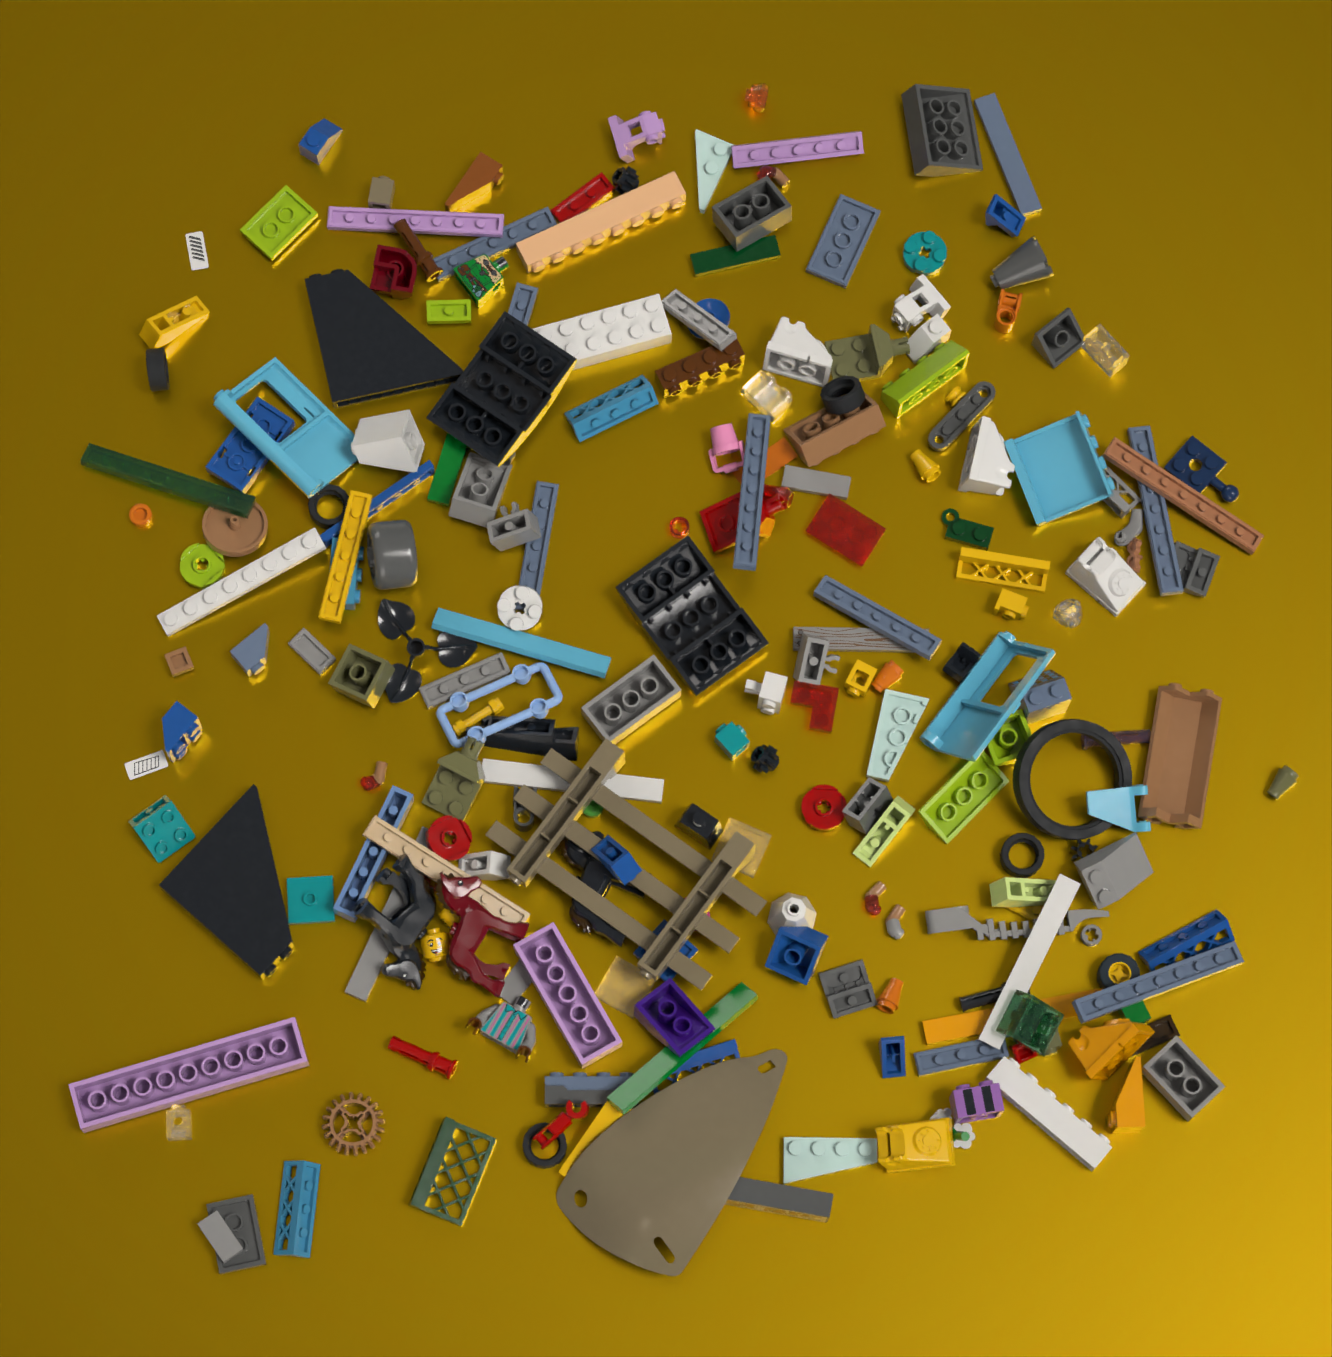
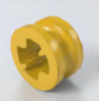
M960 386L955 387L945 398L947 402H951L953 408L967 395L965 391L962 392L960 390Z

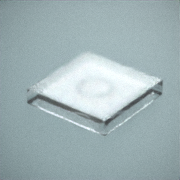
M729 818L711 860L714 861L737 831L755 844L754 856L738 872L754 878L772 835Z
M616 956L595 995L602 1002L634 1019L635 1004L649 994L656 981L653 978L647 980L639 973L640 969Z

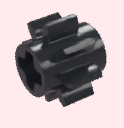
M630 166L626 169L624 167L618 168L612 176V185L616 186L614 190L624 194L636 189L639 185V176L636 175L637 171Z
M764 744L755 748L751 755V761L755 763L753 768L760 773L763 771L766 774L768 771L775 770L779 764V756L776 755L778 750L771 745L767 747Z
M1089 838L1083 843L1080 839L1077 840L1078 847L1072 846L1070 848V851L1074 852L1071 861H1078L1084 858L1081 856L1083 849L1087 850L1086 856L1094 853L1098 846H1092Z

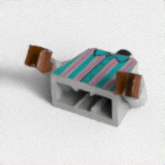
M520 995L513 1006L506 1002H503L501 1005L494 1004L481 1011L476 1017L470 1018L465 1026L466 1029L468 1026L475 1028L472 1033L473 1035H476L480 1029L481 1035L515 1053L516 1059L520 1055L525 1056L526 1063L529 1062L531 1051L536 1043V1027L532 1023V1017L525 1013L531 1002Z

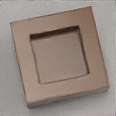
M186 646L165 654L173 677L194 669Z

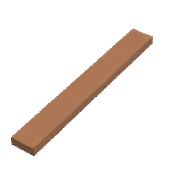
M1114 437L1103 453V458L1252 555L1264 537L1263 534Z

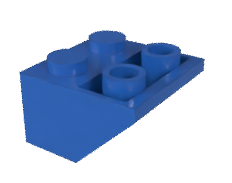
M178 701L174 703L162 718L165 751L173 763L176 759L180 760L188 750L186 747L191 741H197L202 734L199 718Z

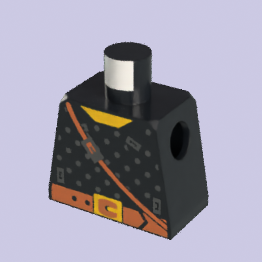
M693 803L685 809L674 825L709 850H711L723 832L718 819Z

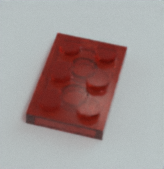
M829 493L807 527L806 532L863 567L887 529Z

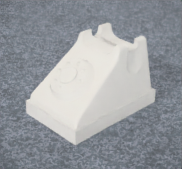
M781 317L771 340L768 341L762 370L824 387L829 381L833 359L823 343L809 333L804 322L798 321L796 324H791L789 318Z
M982 416L971 428L967 446L969 450L966 451L958 490L1001 496L1004 493V488L1011 487L1012 480L1008 479L1007 475L1009 472L1014 473L1015 465L1008 458L1004 439L998 432L995 423L991 421V418Z
M1097 537L1065 572L1067 576L1096 601L1099 600V603L1115 617L1146 585V582L1134 572L1117 551L1108 547L1101 537Z

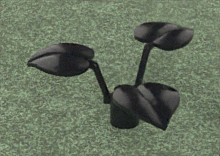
M383 599L380 603L378 624L383 635L391 640H395L403 634L409 641L407 644V651L410 655L408 666L406 667L401 663L393 664L392 666L395 668V671L385 688L391 703L408 700L418 692L422 682L421 674L416 670H411L414 659L423 656L426 650L439 651L438 657L440 662L447 667L456 668L466 663L478 648L475 641L442 632L437 638L439 647L425 645L421 639H412L406 633L415 624L414 612L408 605Z

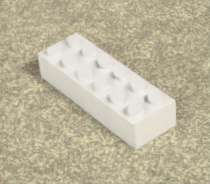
M659 294L533 328L534 331L577 359L572 370L669 344L672 340V333Z

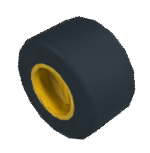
M1123 953L1112 954L1106 957L1100 964L1097 971V982L1100 988L1106 989L1140 976V969L1132 957Z

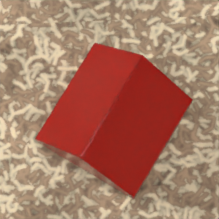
M1019 1042L1008 1046L1013 1059L1019 1064L1038 1056L1037 1051Z

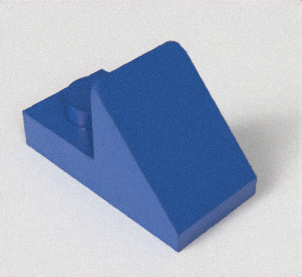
M994 194L985 213L987 226L998 225L1011 237H1018L1026 220L1025 216L997 194Z

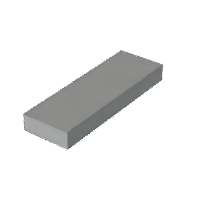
M785 465L781 488L847 500L851 477Z

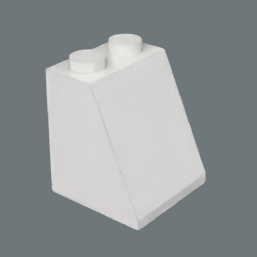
M409 409L361 418L355 430L353 442H351V451L353 455H356L360 464L417 472L425 443Z

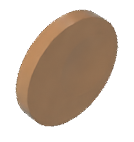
M242 496L221 498L211 504L203 516L202 532L204 539L214 551L230 557L248 555L257 550L266 539L268 532L267 516L262 507L249 498Z

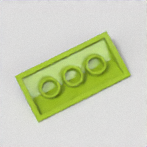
M983 751L975 762L968 760L918 810V813L926 826L945 844H948L1009 782V779L998 766L994 765L986 752Z

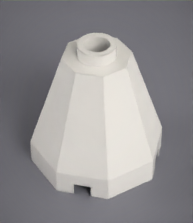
M786 893L772 902L767 923L775 935H777L780 927H810L813 929L817 913L807 897Z

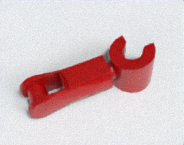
M569 1100L566 1104V1113L562 1111L537 1133L533 1140H537L541 1145V1149L544 1150L573 1124L572 1119L579 1120L588 1115L589 1105L587 1101L584 1100L581 1103V1110L576 1113L574 1112V1103ZM548 1129L553 1134L549 1140L544 1135Z

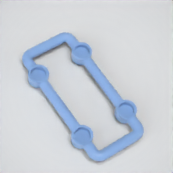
M538 662L530 666L519 664L513 668L512 674L467 694L455 692L450 697L449 702L438 707L436 716L449 743L455 748H462L468 736L476 738V741L480 740L485 743L487 736L533 716L542 719L546 717L550 708L560 704L563 695L549 667L545 663ZM541 671L554 697L548 700L542 698L534 699L530 703V708L485 728L473 726L468 730L467 736L460 739L457 738L445 714L446 712L451 710L464 712L468 708L469 702L514 682L521 685L527 684L532 674Z

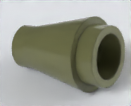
M1284 765L1282 769L1279 768L1267 793L1278 800L1280 796L1297 783L1299 775Z

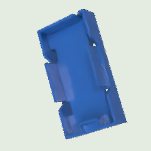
M258 396L245 412L274 441L277 435L281 433L275 441L277 443L287 438L295 427V422L292 418ZM234 427L205 468L207 473L214 475L244 496L269 459ZM254 468V469H255L254 472L251 474V476H248L249 473H250V472L252 471V469Z

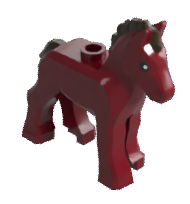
M440 872V879H437L438 884L435 888L438 892L436 894L439 897L438 900L444 904L443 907L450 910V913L459 916L458 922H453L449 930V935L452 937L448 945L446 964L453 975H458L459 980L466 982L467 978L470 977L472 982L480 984L493 996L499 998L510 964L504 962L496 965L486 964L478 959L475 952L488 930L519 942L521 939H524L529 922L504 921L500 917L492 915L481 903L468 896L472 891L480 888L482 881L479 877H454L452 873L446 875ZM487 975L494 976V977L499 978V979H492V978L488 977Z

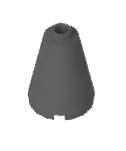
M1033 236L992 269L993 275L990 278L995 288L1000 286V288L1007 289L1054 276L1051 267L1048 266L1047 258L1035 236Z

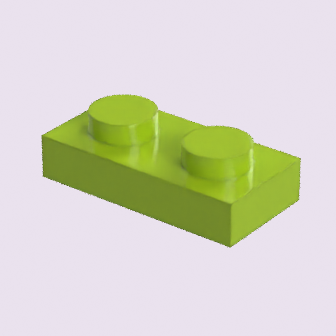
M471 299L426 300L427 324L472 323Z

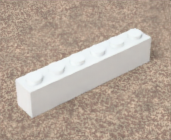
M1004 1056L984 1081L992 1080L993 1084L999 1083L1001 1095L1088 1169L1093 1171L1112 1149V1146L1109 1145L1110 1140L1101 1133L1097 1135L1091 1130L1092 1125L1084 1118L1078 1119L1073 1114L1074 1110L1069 1105L1059 1103L1055 1099L1056 1095L1050 1089L1040 1087L1037 1084L1038 1080L1029 1072L1025 1074L1019 1069L1020 1064L1011 1057L1007 1059Z

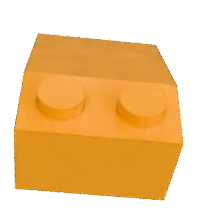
M1141 1056L1135 1057L1130 1063L1111 1107L1110 1114H1107V1128H1111V1134L1140 1133L1146 1127Z

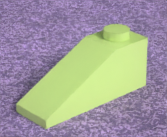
M897 796L854 850L853 854L871 867L916 809Z
M1004 877L989 884L992 907L1012 908L1044 905L1056 880Z

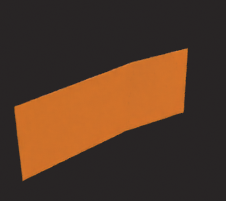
M785 437L767 450L765 478L798 456ZM743 467L732 472L740 484L742 482Z

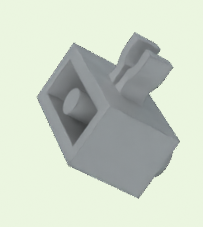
M516 502L511 503L512 510L510 515L507 513V508L501 506L500 512L504 517L486 523L490 543L499 551L542 538L538 518L528 509L520 511L519 504Z
M802 633L793 678L800 682L820 685L824 668L829 672L837 673L836 668L830 667L829 664L825 663V661L840 660L839 655H827L829 640L824 637Z

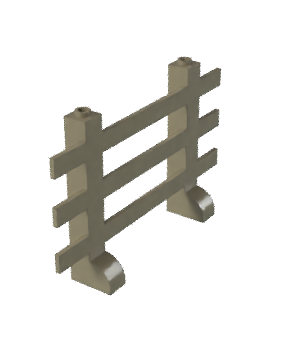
M605 739L583 769H580L551 748L540 763L569 783L570 786L555 806L525 784L517 792L513 800L543 820L528 842L497 820L486 833L489 839L515 857L507 868V873L510 875L508 879L517 886L522 884L527 887L537 873L644 949L646 953L637 963L640 969L639 973L647 980L653 978L657 981L666 968L669 967L702 991L712 975L679 951L694 930L728 954L740 939L707 915L722 893L755 917L765 906L766 900L734 878L738 871H741L754 856L755 844L736 831L712 863L604 786L606 781L614 777L625 764V753L618 746ZM592 800L701 877L686 899L642 868V871L629 882L674 914L658 936L549 858L563 838L566 837L600 861L591 849L602 839L576 822Z

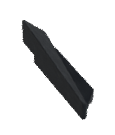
M488 715L482 719V723L478 726L485 728L507 717ZM527 718L487 736L484 746L546 756L552 748L566 759L577 761L579 727L556 728V719ZM470 727L466 728V736Z

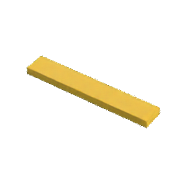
M350 490L318 615L320 620L341 624L373 499L372 494Z

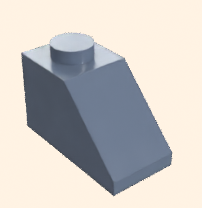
M266 623L230 651L232 658L248 677L252 674L257 675L265 668L264 664L267 663L270 631Z

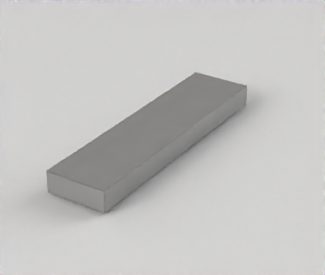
M677 289L661 300L663 308L720 351L737 339V335L733 330Z
M500 652L420 687L419 691L429 710L450 701V697L455 692H464L466 694L511 674V671L503 653Z

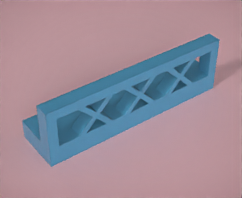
M641 375L565 412L564 415L571 424L577 440L581 442L659 403L653 386L644 375Z
M304 1160L284 1161L273 1255L310 1258L321 1164ZM292 1167H297L296 1176L292 1179ZM293 1191V1199L291 1202H289V1193ZM290 1214L291 1220L287 1226L286 1217ZM287 1237V1239H288L287 1250H282V1249H283V1241H284L285 1238Z

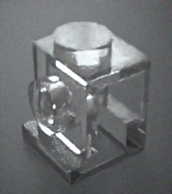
M185 1105L171 1106V1110H166V1138L168 1141L192 1140L190 1109H185ZM176 1118H182L180 1125L174 1124Z

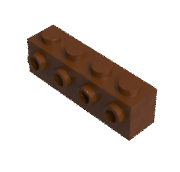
M735 339L722 351L712 345L655 370V381L663 398L675 396L682 392V390L696 387L707 379L720 376L725 371L737 369L744 364L745 353L738 339Z

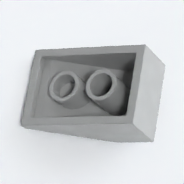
M470 452L454 492L448 516L487 528L486 523L496 518L512 465H500L497 467L481 455Z
M1136 832L1074 862L1089 898L1098 910L1118 901L1154 873Z

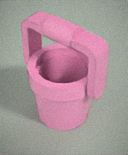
M732 424L711 428L713 449L709 450V456L713 471L715 473L725 472L727 474L739 470L740 467H743L744 442L742 440L738 441ZM740 450L742 462H733L718 468L715 456Z

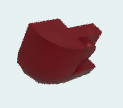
M377 245L370 289L375 293L392 295L393 299H408L412 297L417 276V264L414 258L401 248Z

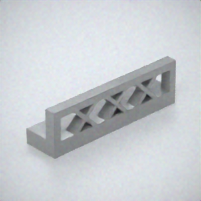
M1107 466L1104 471L1107 474L1106 476H1111L1112 480L1116 483V490H1112L1114 496L1103 501L1123 519L1141 502V499ZM1120 495H1128L1133 502L1129 505Z

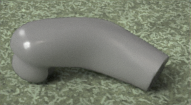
M1132 509L1128 525L1115 533L1114 541L1118 546H1126L1142 532L1143 510Z

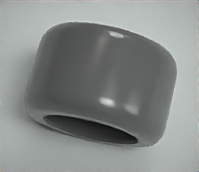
M406 520L375 522L368 526V565L373 585L379 590L411 587L417 582L418 562L412 526Z

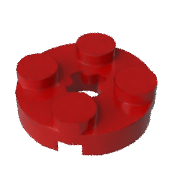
M826 784L817 785L803 797L801 814L808 826L819 831H829L839 827L845 817L842 810L846 807L847 802L835 787ZM822 802H826V806L830 807V810H827L826 813H821V810L817 808V806H821Z
M449 815L436 819L425 833L428 849L448 862H454L464 857L468 853L470 843L472 842V833L469 826L463 820H458ZM445 833L448 836L452 835L454 837L452 844L444 841Z

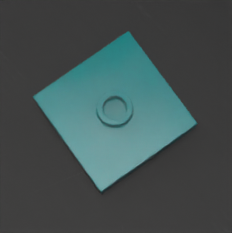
M333 875L287 878L289 925L335 922V913L333 911Z

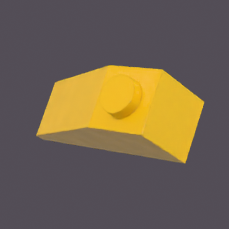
M194 296L146 319L139 335L150 349L160 348L206 317L210 311L197 296Z

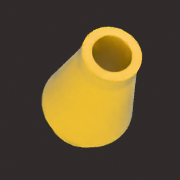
M920 449L911 454L910 459L913 461L922 480L930 483L939 477L941 470L936 462L925 455Z

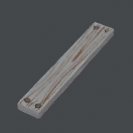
M793 627V651H799L802 633L829 640L828 651L915 653L872 628Z

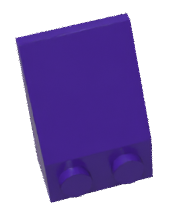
M671 978L634 1006V1016L650 1034L678 1057H681L715 1030V1027Z

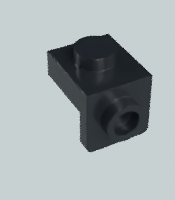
M962 642L942 670L961 683L979 659L980 653Z

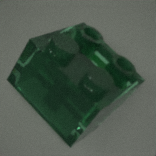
M1016 989L996 1031L1011 1041L1044 1056L1064 1014L1037 997Z

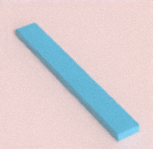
M439 607L431 626L432 629L604 679L611 662V657L522 631H515L508 627Z

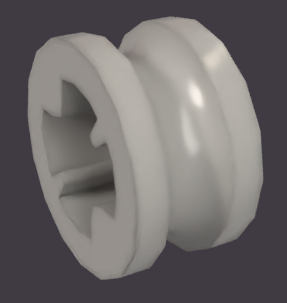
M1093 924L1087 925L1081 932V941L1086 946H1096L1102 939L1101 929ZM1091 930H1094L1097 940L1094 938L1092 941L1087 940L1088 935L1085 932L1088 931L1089 933Z

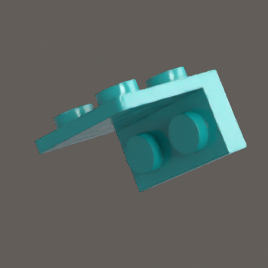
M166 795L128 821L158 863L195 838L191 828Z

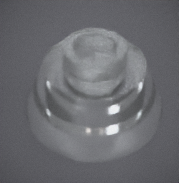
M1067 599L1061 602L1053 611L1054 620L1064 627L1073 628L1077 626L1083 616L1081 603L1075 599Z

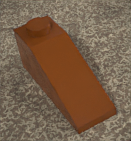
M480 152L445 202V212H454L490 192L495 185L498 186L504 178L503 165Z

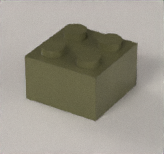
M349 644L328 684L336 692L374 709L395 668L387 660Z

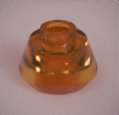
M766 83L752 85L751 89L747 88L744 101L748 102V107L758 113L764 111L769 91Z

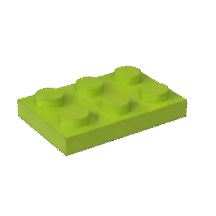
M285 185L240 229V233L273 261L318 217V213Z

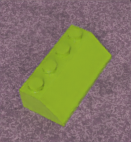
M952 340L946 344L944 342L939 344L934 349L932 355L929 357L927 355L923 356L917 361V366L913 369L907 368L894 383L890 381L884 385L880 399L896 418L900 417L966 368L970 352Z

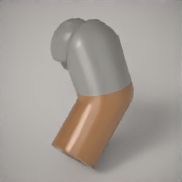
M898 904L895 905L885 920L888 934L895 939H901L904 935L899 919L906 910Z

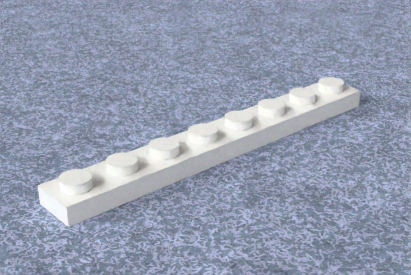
M314 527L162 612L157 617L169 637L327 548Z

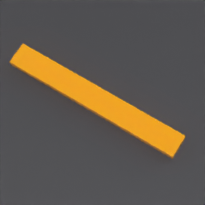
M1103 988L1023 1002L1010 1029L1021 1028L1034 1002L1057 1013L1056 1021L1078 1017L1072 1002L1103 990ZM993 1008L922 1021L926 1045L981 1035Z

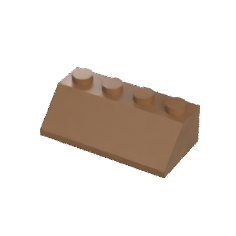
M865 393V400L861 406L849 413L834 415L828 413L824 407L783 430L799 458L808 467L820 464L822 460L831 455L840 453L844 448L857 444L861 439L877 433L886 424L878 404Z

